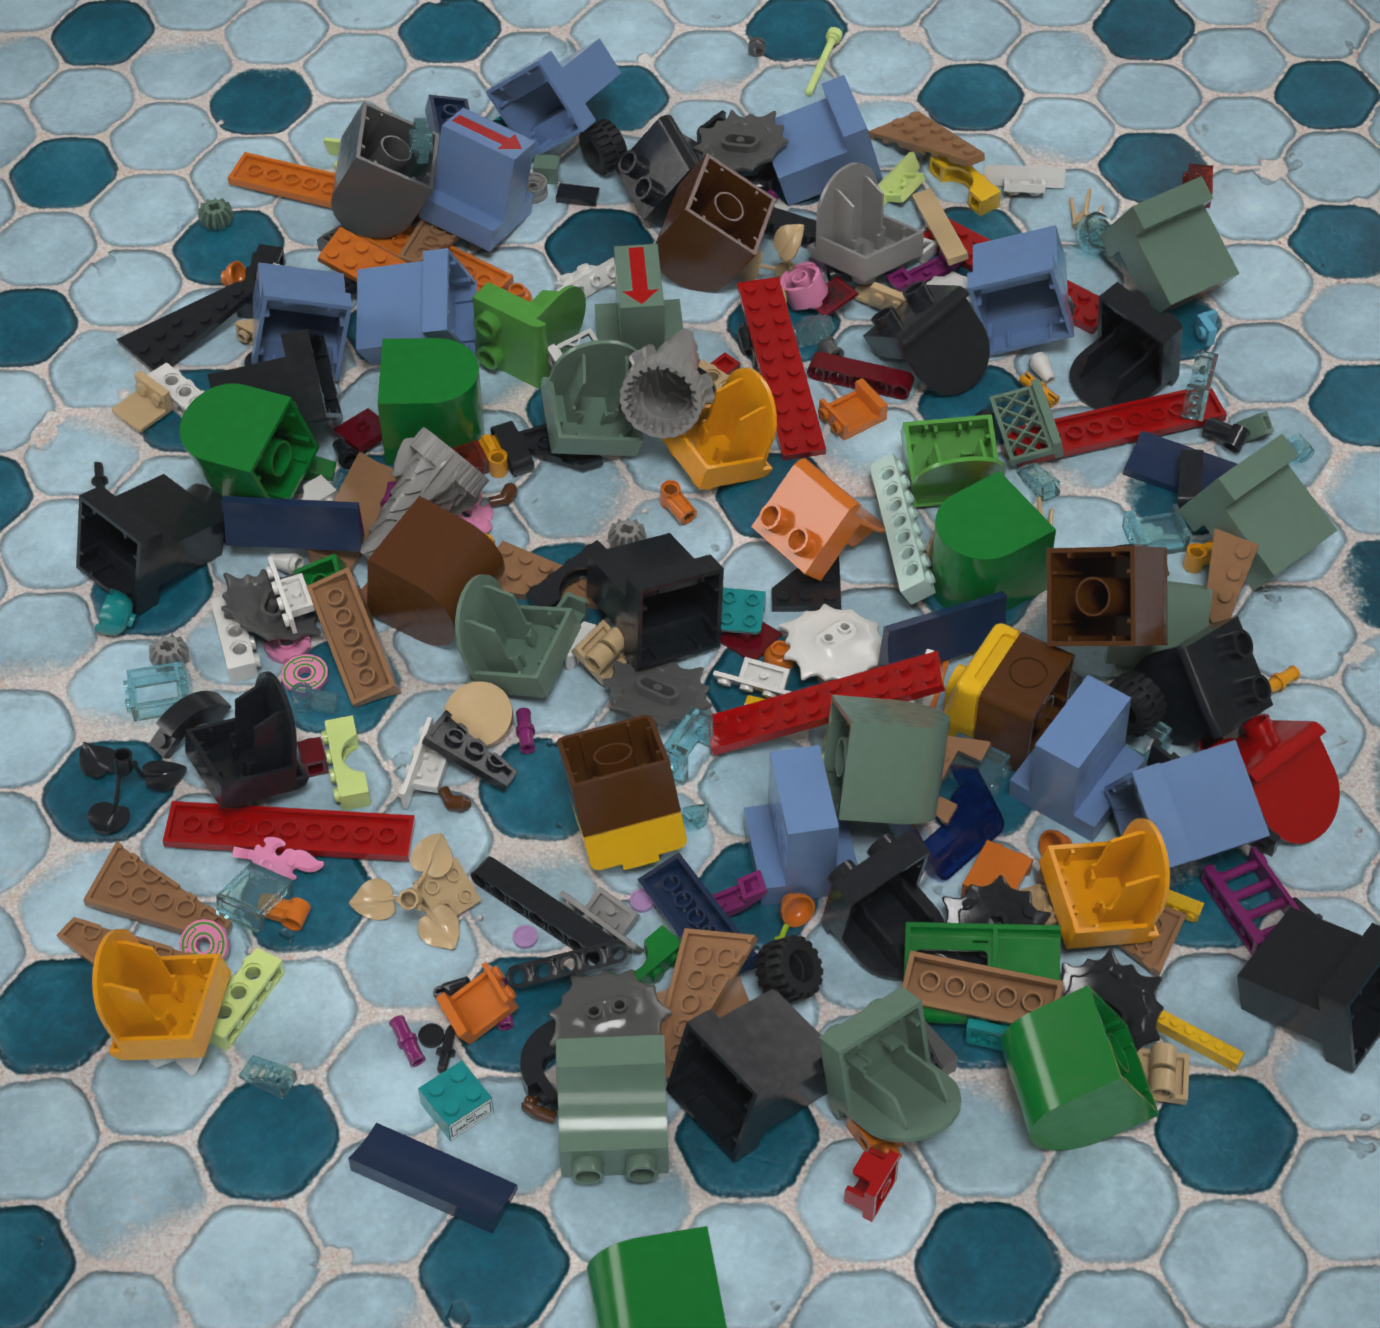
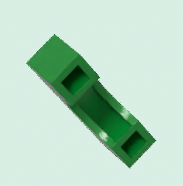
M663 925L644 939L646 960L639 969L634 971L637 980L641 983L651 985L653 982H658L663 978L667 970L672 966L675 967L681 940Z

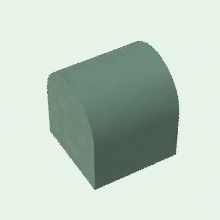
M832 695L823 762L838 820L892 824H921L934 820L937 815L950 717L940 710L913 702Z

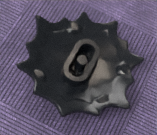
M999 875L992 884L987 886L969 885L966 895L961 898L948 896L942 898L947 911L945 923L1045 925L1051 916V912L1040 911L1033 906L1032 892L1011 888L1003 875ZM932 952L940 957L987 966L988 955L985 952Z
M1109 949L1105 956L1099 960L1087 958L1080 967L1071 966L1066 962L1062 963L1061 981H1064L1065 985L1063 997L1089 985L1127 1023L1137 1052L1144 1045L1161 1039L1157 1030V1021L1164 1010V1006L1156 999L1157 988L1162 981L1161 976L1146 977L1140 975L1133 964L1121 965L1118 963L1113 949Z

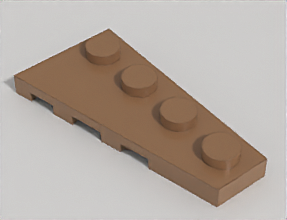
M1216 528L1214 530L1207 586L1213 590L1208 626L1232 617L1260 546Z

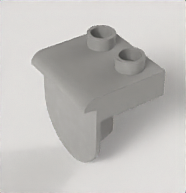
M854 162L840 168L823 189L817 207L816 242L807 247L813 258L851 275L853 282L870 284L876 281L877 276L889 270H899L905 267L906 262L923 255L924 232L883 214L884 193L878 187L873 170L865 164Z

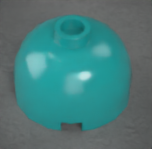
M111 588L98 617L100 620L96 624L94 631L113 636L123 633L127 626L132 627L136 614L132 613L133 604L131 599L124 593Z

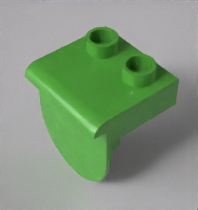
M487 282L472 297L477 358L484 367L490 370L497 368L536 388H541L542 377H549V371L552 369L549 364L548 346L552 344L556 346L577 335L581 329L586 310V298L583 290L574 285L566 286L560 291L542 290L529 302ZM566 347L562 349L561 352L565 353L570 348Z
M992 414L903 422L900 432L903 455L907 468L906 476L911 483L909 490L915 499V502H913L915 508L939 506L951 495L998 471L1005 476V464L998 459Z

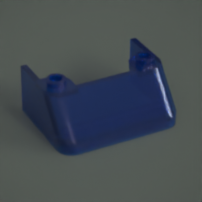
M958 764L949 766L959 788L953 792L950 801L957 804L958 808L948 826L943 824L927 839L923 840L915 824L887 823L895 839L911 829L930 850L924 870L935 879L948 880L982 850L987 840L993 841L1004 829V818L977 766Z

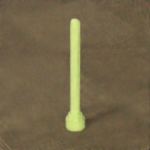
M831 27L827 31V43L806 88L805 94L807 96L813 94L834 45L838 44L843 36L842 31L837 27Z

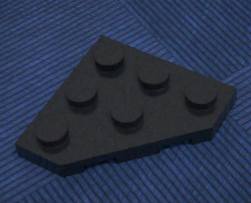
M547 424L519 431L533 456L580 471L603 465L601 455L551 453Z
M839 556L821 581L804 574L799 568H796L772 587V612L817 611L823 604L841 610Z

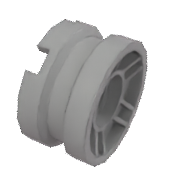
M536 172L529 174L527 191L534 194L533 204L543 202L548 196L547 178Z

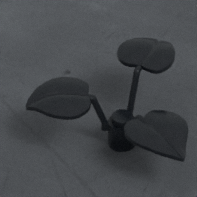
M83 742L79 754V763L85 775L92 778H101L107 772L111 774L114 771L116 773L113 805L109 802H99L93 805L88 812L89 824L96 832L102 834L115 833L128 824L130 819L129 809L117 805L119 802L121 777L128 776L133 768L140 778H145V785L149 789L167 791L179 783L186 773L187 767L174 762L156 760L144 764L141 771L138 767V762L136 760L133 761L131 750L127 748L113 750L108 747Z

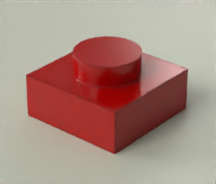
M725 352L710 363L728 375L740 369V362Z

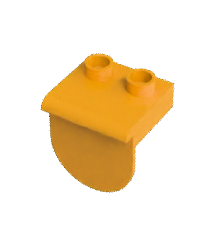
M737 369L730 374L725 386L716 390L713 403L705 405L698 421L690 430L674 438H661L671 455L677 459L690 476L693 484L700 490H712L718 486L760 479L772 471L773 468L767 462V458L776 434L777 414L771 390L764 378L754 369Z
M1146 818L1134 819L1129 823L1122 836L1106 842L1047 846L1039 860V865L1058 924L1061 925V934L1066 949L1145 943L1159 936L1155 923L1164 911L1168 900L1170 868L1164 840L1152 821Z
M114 929L108 932L98 946L92 973V989L96 1011L103 1026L113 1039L108 1053L120 1060L204 1058L231 975V971L221 954L159 956L154 947L140 944L137 938L126 929Z

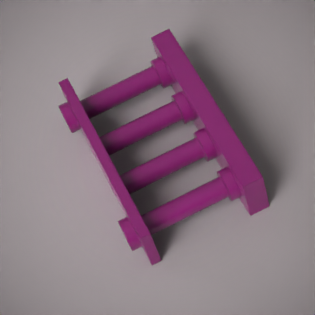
M1255 846L1250 848L1246 863L1222 873L1217 871L1213 864L1203 867L1200 882L1252 956L1277 925L1275 924L1261 930L1257 929L1252 920L1277 909H1281L1284 914L1290 907L1300 910L1268 865L1266 857L1262 853L1260 854ZM1250 871H1254L1260 880L1235 892L1230 890L1225 883ZM1266 889L1274 899L1249 911L1244 910L1239 903L1240 900Z

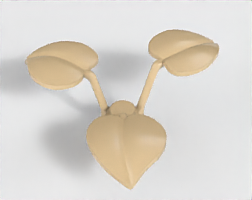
M784 225L776 231L773 241L774 248L779 252L778 257L784 262L779 263L776 267L760 264L762 252L758 249L756 256L738 273L739 278L743 281L755 280L759 274V268L774 270L779 278L787 270L788 272L794 270L793 266L796 264H793L790 260L795 258L799 251L804 225ZM782 288L785 301L787 304V295L785 290Z
M436 833L421 840L411 853L410 861L412 868L417 871H423L413 887L403 890L399 896H392V886L383 879L374 878L368 880L359 888L349 901V905L359 914L373 920H385L391 917L395 912L393 901L399 902V905L406 910L413 908L421 910L427 915L423 916L418 922L420 938L433 947L452 950L456 947L460 934L457 915L450 907L443 904L437 905L431 912L420 904L422 894L418 890L427 873L434 878L442 877L450 871L453 864V854L445 836L441 833Z

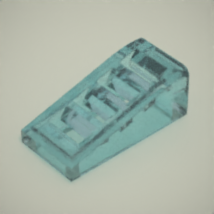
M1036 462L1016 469L1019 477L1036 497H1041L1042 502L1060 495V481Z
M252 1055L238 1075L240 1079L284 1099L297 1080L296 1070ZM254 1065H258L256 1071L253 1074H250L249 1072L252 1070ZM263 1068L266 1069L262 1077H259V1074L261 1073ZM271 1072L274 1073L272 1078L268 1080L267 1078L269 1077ZM281 1076V1080L277 1083L276 1080Z

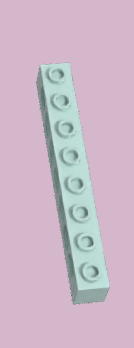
M891 453L869 466L900 592L912 605L936 593L933 584L936 580L929 569L931 561L925 553L927 546L921 537V534H923L922 527L917 522L919 514L913 506L915 499L909 490L911 483L905 475L907 471L906 465L902 459L898 460Z

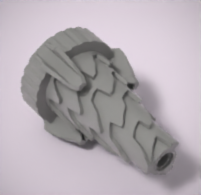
M682 329L676 332L657 351L654 345L648 344L629 356L632 366L628 370L620 389L621 409L625 413L626 419L632 423L635 429L651 437L674 438L686 433L698 421L705 404L713 403L714 401L712 377L708 373L700 375L697 371L700 363V354L697 353L698 345L695 342L692 331Z
M423 427L414 438H406L401 443L391 473L396 479H401L389 492L392 496L383 505L378 519L368 530L371 533L362 544L360 552L368 559L419 496L458 515L474 506L480 500V492L490 480L442 440Z

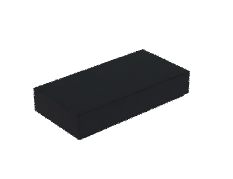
M559 183L556 202L596 207L600 188Z

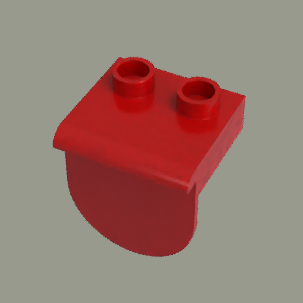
M1259 714L1242 725L1245 733L1237 739H1223L1209 747L1212 748L1236 740L1265 823L1273 832L1280 836L1281 840L1297 844L1308 843L1319 838L1332 824L1339 806L1340 786L1335 768L1320 736L1326 733L1321 724L1315 721L1271 720L1269 714Z

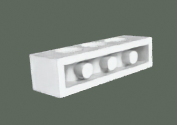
M167 362L147 374L170 391L173 411L181 418L190 403L205 392L203 390L200 391L190 379H186L177 368H173Z
M222 596L210 599L230 682L235 683L257 678V668L261 667L258 653L253 654V650L256 649L254 636H249L248 632L251 631L242 629L235 618L221 610L222 606L227 605Z

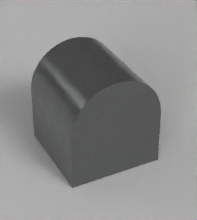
M363 101L340 140L331 200L332 211L336 219L351 232L365 237L385 238L404 231L412 223L433 191L439 134Z

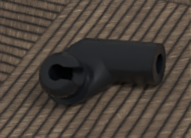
M465 976L445 982L433 990V996L436 998L443 992L452 996L468 984L470 979Z

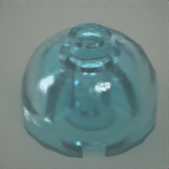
M1092 212L1079 221L1075 229V237L1079 247L1085 253L1101 255L1107 252L1099 237L1110 226L1106 220L1108 217L1105 214Z

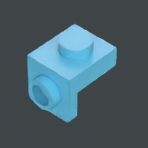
M1215 309L1198 314L1194 330L1197 337L1203 341L1206 347L1215 343L1217 333L1215 325L1218 315Z

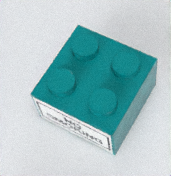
M462 1060L418 1088L421 1105L449 1141L494 1113L491 1095Z

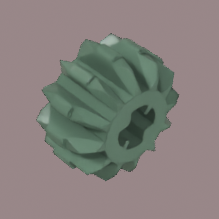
M215 197L214 200L207 199L206 203H201L198 209V218L202 227H206L208 231L211 229L217 231L220 228L225 230V226H231L234 214L230 203L225 202L224 198L217 200Z

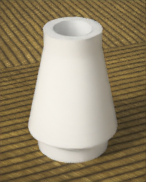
M1038 352L1030 357L1029 367L1047 385L1053 383L1056 380V376L1053 372L1049 356L1044 354V352Z
M297 553L270 554L275 567L289 575L294 574L295 569L304 566L303 557Z

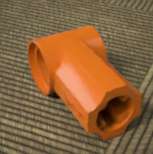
M667 480L662 483L660 505L664 509L670 510L680 524L686 525L692 522L697 516V511L681 493L679 483L673 480Z
M264 894L258 901L256 912L257 916L279 921L284 927L292 931H300L311 910V905L304 899L297 897L291 898L289 901Z

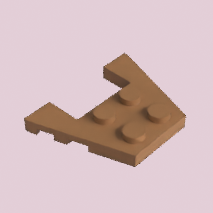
M948 736L941 784L958 754L982 764L991 747V742ZM939 796L936 816L944 825L948 826L958 805Z

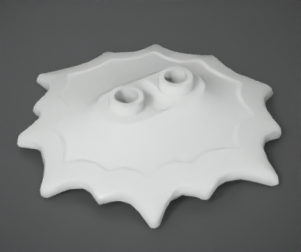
M823 604L817 611H805L799 618L778 625L780 629L788 633L785 644L789 645L790 648L784 655V659L797 662L800 667L801 680H806L811 676H819L826 682L864 672L874 667H881L878 664L882 638L878 633L879 624L864 619L852 609L838 610Z

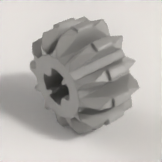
M628 517L625 521L618 519L617 523H612L608 533L611 548L647 539L643 524H639L637 519L630 521Z
M172 633L169 637H165L162 634L160 640L154 639L153 645L149 646V659L157 671L163 669L166 674L169 670H173L176 673L178 667L184 668L185 662L189 661V648L181 636L175 638Z

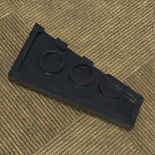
M445 710L424 736L422 744L505 792L516 778L518 771L496 752L491 753L487 750L485 743L480 738L475 739L467 732L468 728L462 723L457 724L451 718L452 714Z

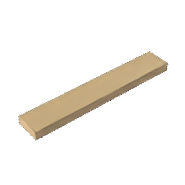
M929 188L912 194V199L948 265L969 259L966 249L932 189Z

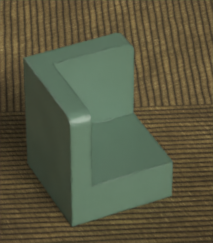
M535 154L533 172L544 175L547 178V184L557 185L559 156Z
M1267 411L1236 422V424L1242 425L1250 431V436L1246 442L1275 432Z
M567 591L556 607L572 608L581 625L588 618L587 600Z

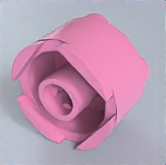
M802 262L794 265V270L788 272V270L784 272L780 278V283L786 292L787 301L792 310L816 309L822 305V300L828 293V286L819 267H816L815 263Z

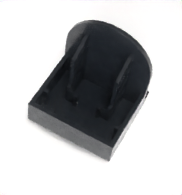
M672 115L661 116L631 150L622 154L619 163L614 167L643 219L660 228L664 223L677 187L697 165L702 156L701 153L696 152L693 148L699 145V143L681 132Z
M924 280L912 284L903 292L906 301L896 309L893 306H888L877 312L871 318L874 327L863 335L875 356L906 359L921 383L931 391L942 395H957L971 389L983 376L990 355L987 332L966 299L970 294L963 287L956 285H927Z
M1119 282L1113 284L1099 296L1098 339L1083 350L1075 358L1071 366L1070 384L1075 395L1087 406L1100 409L1149 398L1166 384L1172 387L1179 377L1181 334L1183 333L1180 321L1171 313L1163 315L1150 305L1148 298L1141 291L1136 289L1130 291Z
M1238 616L1215 622L1175 647L1150 653L1143 657L1133 670L1137 671L1138 674L1143 673L1147 678L1152 679L1153 683L1160 688V692L1164 694L1167 712L1164 718L1151 731L1170 742L1187 743L1212 737L1213 740L1223 737L1273 705L1270 683L1259 670L1253 655L1252 638L1247 631L1243 630Z
M270 671L261 672L257 676L255 686L235 699V718L185 730V753L221 809H239L247 806L252 801L295 791L305 786L309 780L308 775L297 760L296 727L288 697L278 678Z
M911 829L897 839H894L890 833L881 836L869 847L867 851L869 858L857 866L852 860H846L830 873L828 881L831 883V888L821 920L827 934L833 932L866 970L878 977L894 981L904 980L906 922L945 923L939 910L918 887L930 850ZM918 951L921 953L935 955L932 953L933 951Z

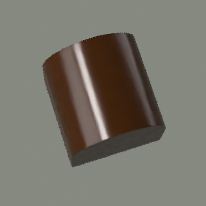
M707 153L677 187L655 244L658 245L661 272L672 282L690 290L706 292L723 288L756 256L776 198Z
M419 496L368 558L367 605L372 616L423 643L434 646L448 645L456 637V609L465 585L471 578L480 574L490 575L499 581L505 571L503 557L492 540L479 528Z
M1167 547L1047 548V646L1168 645Z

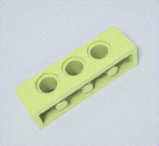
M257 947L251 955L246 956L240 970L229 979L209 1043L225 1051L230 1049L285 974L282 959Z

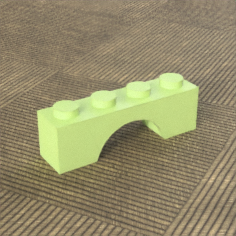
M353 715L325 720L326 730L321 731L324 745L329 744L330 748L325 750L327 763H333V768L329 769L331 783H337V788H333L335 803H341L342 811L371 806L365 772L353 770L345 764L346 758L353 751L359 749Z

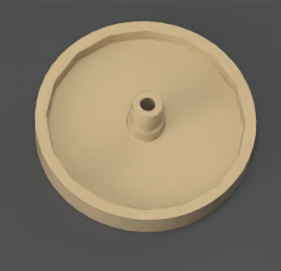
M472 682L461 686L449 697L444 708V712L445 710L449 711L452 714L451 718L457 724L462 723L468 728L467 732L475 739L480 738L485 743L486 749L500 743L507 736L513 724V707L508 696L501 688L488 682Z

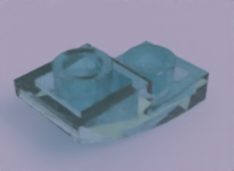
M706 804L680 808L684 827L689 833L694 829L703 828L709 820V807Z

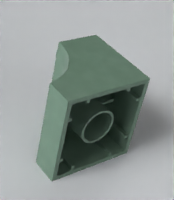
M1167 581L1168 645L1106 646L1104 661L1107 664H1114L1112 676L1118 677L1125 671H1133L1136 664L1143 657L1156 651L1175 647L1207 628L1213 590L1205 585Z
M664 1035L556 1039L559 1153L562 1178L572 1177V1180L578 1184L591 1185L601 1182L604 1176L626 1175V1178L630 1181L643 1183L656 1179L658 1174L669 1173Z

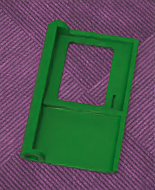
M906 922L904 976L910 950L916 952L964 951L985 952L988 955L987 966L1060 980L1061 925ZM923 1007L924 1019L927 1023L967 1024L969 1018L977 1019ZM988 1021V1022H990V1023L999 1024V1025H1004V1024H1002V1023H997V1022Z

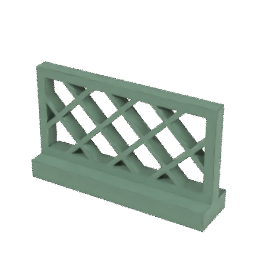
M1040 378L1031 380V386L989 397L1011 465L1054 454L1055 459L1064 456L1062 441ZM1030 395L1026 403L1018 400L1020 396ZM1001 401L1009 402L1005 409L997 406L996 403ZM1013 405L1022 407L1019 413L1010 411ZM1027 410L1035 412L1032 419L1023 416ZM1006 415L1014 418L1011 424L1002 422ZM1019 420L1028 423L1024 430L1015 427ZM1032 426L1041 428L1037 435L1029 432ZM1011 431L1020 434L1016 441L1007 438ZM1024 437L1033 439L1029 446L1021 443ZM1038 442L1046 444L1048 448L1038 450L1034 447ZM1016 448L1025 450L1022 455L1013 456Z

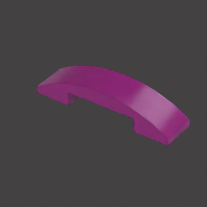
M939 250L938 257L909 271H906L903 267L887 275L886 280L895 290L904 292L909 286L918 281L924 280L928 282L934 276L944 277L964 261L948 265L942 252Z
M760 870L738 878V885L712 895L728 917L750 907L768 893Z

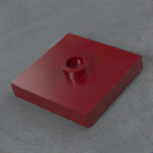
M369 408L333 429L336 437L342 438L355 448L358 453H362L382 441L379 416Z

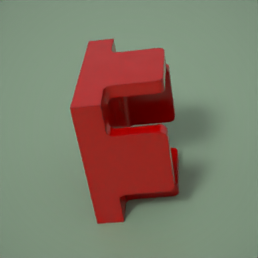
M870 1147L868 1152H863L855 1165L853 1175L858 1177L859 1180L854 1188L849 1185L846 1187L844 1202L860 1209L863 1212L862 1218L873 1222L897 1180L900 1154L892 1150L885 1154Z

